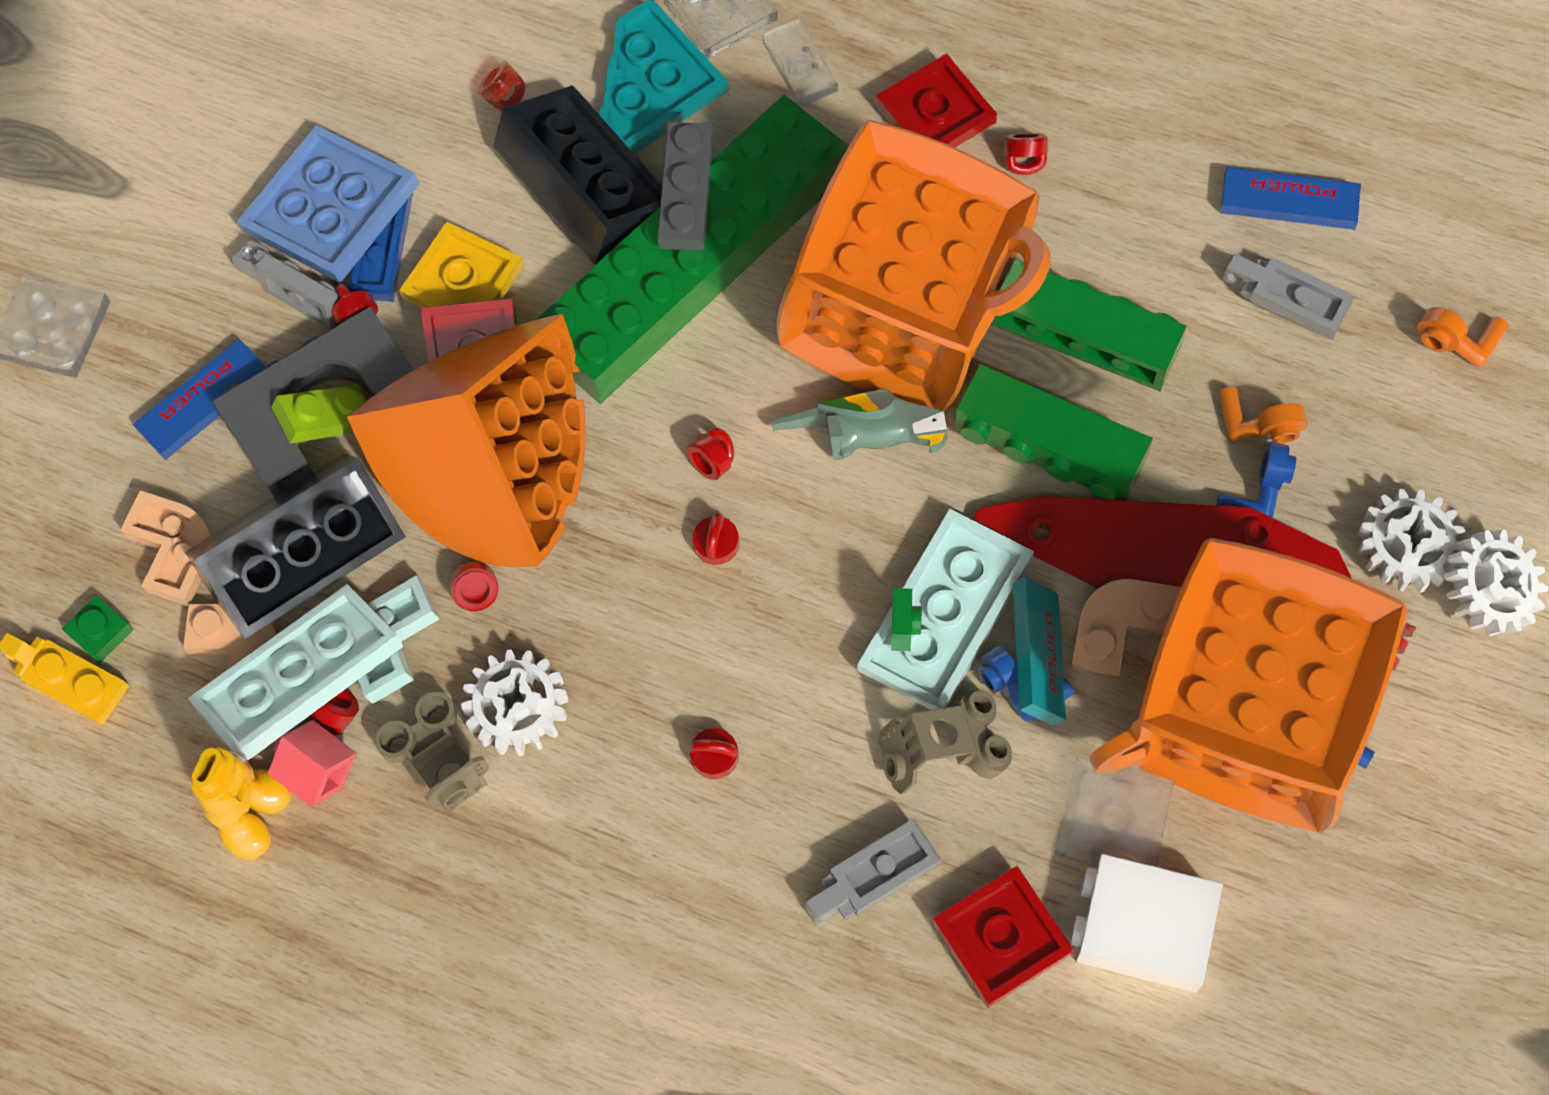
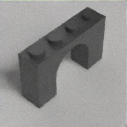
M369 307L360 313L346 318L339 326L322 336H316L307 340L300 349L282 360L270 362L260 373L247 381L230 386L220 397L212 402L267 488L275 497L314 473L297 445L289 443L271 408L276 396L305 392L325 381L346 380L362 386L373 397L414 369L374 311Z

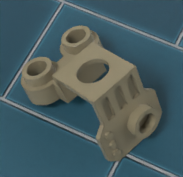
M970 690L953 707L910 713L902 722H899L897 719H892L880 730L879 745L884 757V773L887 779L892 782L893 788L900 794L906 793L917 783L918 769L929 760L956 756L958 765L969 763L972 770L983 778L997 777L1008 768L1012 760V749L1009 742L1001 736L988 735L986 727L996 717V702L994 698L986 691ZM974 704H976L982 710V712L978 711ZM934 721H944L952 744L951 746H942L932 738L930 727ZM990 749H992L996 753L998 758L992 755Z
M430 692L422 696L416 704L415 715L418 720L417 723L411 727L400 720H391L384 723L376 732L375 746L381 756L389 762L401 763L409 759L430 788L424 798L431 808L443 806L446 812L449 813L488 785L483 776L489 769V766L483 756L470 760L449 731L457 719L456 707L449 696L442 692ZM444 710L446 711V717L443 721L439 723L430 721L433 712ZM395 739H406V745L402 750L398 752L390 750L391 743ZM447 763H458L461 765L460 768L438 783L437 774L443 765Z

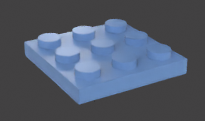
M315 125L236 223L244 233L341 283L420 183L413 172Z

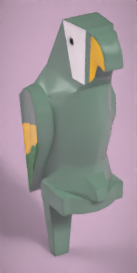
M884 388L817 403V408L771 420L773 431L821 425L828 427L834 460L845 459L851 456L858 448L884 449L909 442L929 446V452L932 453L944 447L948 439L944 411L907 402L895 397Z

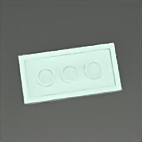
M949 509L903 587L913 589L912 606H922L921 635H911V651H891V607L858 662L857 671L930 710L947 708L1013 593V583L1022 578L1033 558L1034 551Z
M347 584L188 699L194 709L228 749L248 761L401 649L403 644L398 635Z

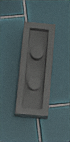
M668 122L658 232L659 249L705 250L714 137L713 123Z

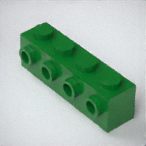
M1014 260L1000 290L1008 288L1020 277L1024 268V262ZM1049 271L1041 287L1026 303L1012 312L995 316L991 323L992 326L1161 392L1181 348L1187 325L1179 323L1169 314L1153 313L1135 306L1132 301L1125 297L1109 296L1092 289L1081 280H1068Z
M981 364L956 409L955 430L959 431L968 441L980 445L987 443L1003 450V453L1008 458L1016 462H1030L1046 469V472L1057 480L1063 482L1074 481L1089 488L1091 493L1101 499H1128L1147 460L1153 440L1150 436Z

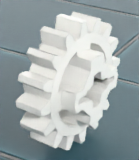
M1399 489L1394 502L1384 494L1380 497L1376 505L1377 508L1369 507L1363 518L1366 522L1361 524L1357 532V536L1365 539L1358 548V554L1371 555L1372 558L1365 568L1367 571H1373L1378 568L1383 571L1380 583L1384 585L1391 578L1398 580V590L1404 592L1411 582L1415 584L1416 589L1421 593L1426 590L1430 580L1439 587L1445 581L1444 574L1455 571V567L1447 559L1449 555L1459 552L1457 544L1466 532V529L1463 526L1452 525L1453 520L1458 514L1456 510L1444 513L1440 509L1443 498L1437 497L1432 503L1425 501V491L1419 489L1415 498L1409 499L1406 491ZM1405 515V517L1401 518L1400 520L1393 518L1396 516ZM1410 529L1412 530L1411 537L1408 535ZM1412 544L1416 547L1413 552L1411 551ZM1423 561L1432 563L1426 566L1418 567V564Z
M1501 529L1493 533L1485 530L1471 535L1469 539L1460 541L1457 544L1459 552L1448 556L1447 560L1455 567V571L1444 574V579L1454 583L1455 589L1446 595L1448 599L1459 600L1461 605L1455 612L1458 617L1466 614L1471 616L1469 628L1472 630L1484 627L1487 636L1500 633L1503 635L1521 631L1524 626L1534 624L1536 619L1533 613L1544 610V603L1537 597L1538 594L1547 592L1548 586L1539 583L1538 576L1542 575L1546 570L1544 566L1534 567L1532 560L1537 552L1535 549L1524 552L1521 549L1523 545V538L1521 536L1508 539L1506 530Z
M512 649L506 651L505 661L501 663L494 656H489L488 664L490 668L486 672L476 667L472 670L478 681L477 684H464L463 687L465 694L472 699L461 703V709L464 714L472 716L466 722L470 732H480L478 740L484 747H487L495 740V748L500 755L505 754L509 745H514L518 756H524L525 744L531 742L536 749L541 750L543 748L540 739L542 735L547 734L553 738H556L558 735L553 725L554 720L566 721L567 719L565 710L558 706L569 702L566 690L558 689L564 683L560 673L554 672L550 674L552 667L546 658L535 665L533 653L528 650L523 655L522 660H516ZM534 679L545 688L546 698H542L540 693L533 692L535 688L533 684ZM518 696H520V697L522 696V698H523V700H524L523 703H522V702H516L517 699H518ZM507 702L514 703L512 709H508ZM484 706L489 707L491 712L497 713L495 717L496 727L486 719Z

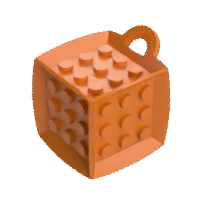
M873 120L865 121L847 148L823 194L804 240L794 273L784 291L778 309L776 328L780 346L809 364L868 392L884 388L895 397L907 402L945 412L959 394L968 367L994 317L1012 312L1026 303L1038 291L1047 276L1050 266V251L1042 238L1032 230L1039 203L1037 191L1004 171L955 147L889 124ZM1017 253L1021 254L1024 259V268L1020 277L1008 288L1000 290L1007 267Z
M1214 538L1204 541L1187 574L1166 624L1148 679L1139 718L1133 722L1130 730L1104 743L1090 755L1089 759L1097 774H1107L1136 764L1138 768L1187 791L1254 816L1314 832H1322L1331 828L1338 821L1345 789L1363 753L1387 689L1401 635L1407 620V608L1404 602L1364 583L1303 560Z

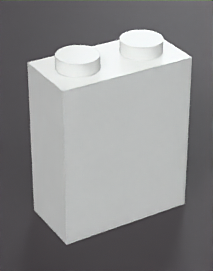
M1101 854L1096 869L1087 867L1081 897L1089 898L1090 900L1086 917L1077 915L1074 923L1070 945L1079 947L1076 963L1197 993L1204 984L1223 884Z

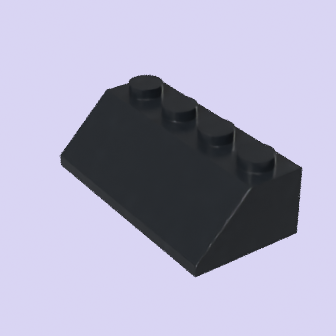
M574 85L503 108L493 147L594 265L600 262L661 206L662 185Z
M344 453L184 553L213 598L241 636L247 639L406 536L360 459Z

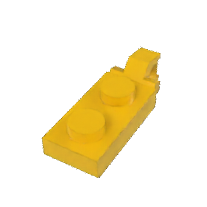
M6 633L0 642V652L4 653V656L9 660L17 663L12 673L18 676L24 684L100 726L104 725L129 688V685L122 679L48 639L45 641L36 636L32 644L29 645L19 638Z

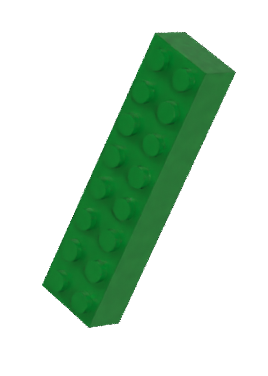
M785 94L780 97L712 159L705 250L659 249L660 206L537 318L541 319L558 314L563 315L576 354L575 365L580 371L572 373L574 382L601 405L822 199L849 145Z

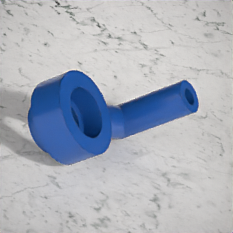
M1268 442L1259 473L1260 488L1257 501L1219 494L1216 505L1251 507L1267 516L1273 517L1278 491L1283 483H1291L1295 472L1296 456L1289 455V445Z
M998 645L982 655L981 662L983 667L978 671L986 687L993 694L1000 691L1004 696L1008 697L1024 721L1032 722L1037 718L1020 711L1017 664L1009 653ZM1064 678L1066 700L1074 695V690Z

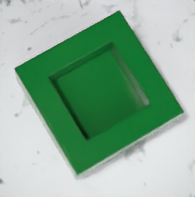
M893 588L891 651H911V635H921L922 606H912L913 589Z
M97 595L62 628L72 640L99 664L134 630Z

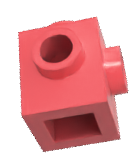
M312 720L295 730L290 729L277 739L273 746V753L275 755L268 775L282 784L289 792L313 807L342 790L357 752Z

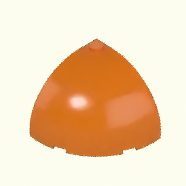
M562 314L537 319L499 331L446 353L396 380L347 416L374 475L390 498L419 528L453 551L487 564L503 567H532L540 565L561 537L566 527L561 521L567 505H574L577 499L582 478L586 438L584 399H576L575 383L572 374L580 371L575 365V350Z

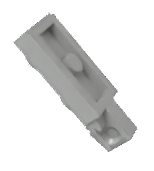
M250 240L233 256L232 260L235 268L262 283L265 292L331 330L337 327L332 318L331 310L339 301L340 296L330 284L322 280L318 282L305 276L292 262L288 260L279 261L270 255L267 247Z
M1234 254L1222 278L1226 283L1241 290L1240 295L1250 299V302L1333 340L1355 298L1348 292L1272 257L1270 261L1258 259L1255 263L1238 254Z
M911 819L831 868L830 874L821 880L825 890L806 901V910L816 925L840 912L844 920L853 915L858 916L939 866L942 859L916 820Z

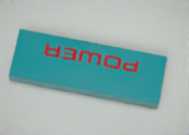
M1024 577L1013 583L1020 711L1055 726L1067 720L1058 594Z

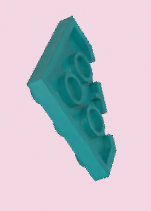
M646 0L617 19L614 33L615 43L612 56L610 55L605 80V96L599 115L635 154L667 133L668 122H683L728 92L729 86L728 80L655 0Z

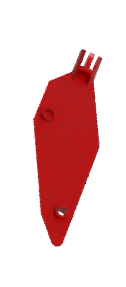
M1040 496L979 509L974 515L975 522L1034 551L1033 557L1097 589L1104 584L1121 579H1134L1182 587L1203 542L1210 538L1272 551L1315 564L1351 578L1338 549L1251 507ZM1045 528L1051 535L1048 539L1039 541L1034 538L1033 533L1036 529ZM1407 622L1401 635L1397 654H1403L1408 646V642L1402 636L1412 637L1416 630L1415 626ZM1397 656L1395 658L1393 670H1396L1400 662Z

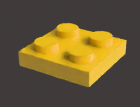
M446 221L399 292L403 300L420 308L503 299L523 269L524 263L522 257Z

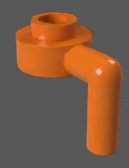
M1442 307L1427 309L1417 324V332L1421 337L1422 343L1427 348L1436 352L1456 351L1474 366H1482L1487 362L1508 328V323L1504 319L1493 317L1475 343L1466 336L1468 327L1465 321L1456 313Z
M1226 387L1218 392L1227 436L1233 442L1262 436L1271 439L1272 442L1288 443L1298 439L1300 432L1308 426L1304 406L1298 403L1275 405L1261 411L1257 418L1243 421L1237 388Z

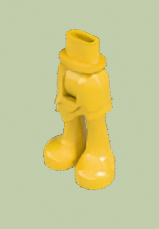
M207 748L201 754L192 773V791L202 806L205 818L217 827L218 836L226 849L238 858H257L269 848L272 835L268 825L257 816L248 813L249 810L262 814L277 813L287 806L292 793L268 775L269 769L253 771L249 762L240 755L222 748Z

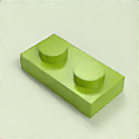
M353 384L276 396L271 408L289 443L292 444L354 433L347 416L367 400L359 385Z

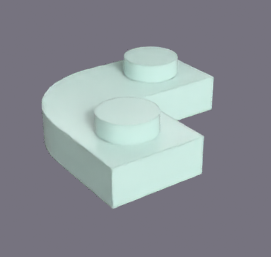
M417 575L368 604L398 635L401 642L440 619L425 583ZM399 649L358 679L364 697L371 703H375L410 683L414 678L402 649Z

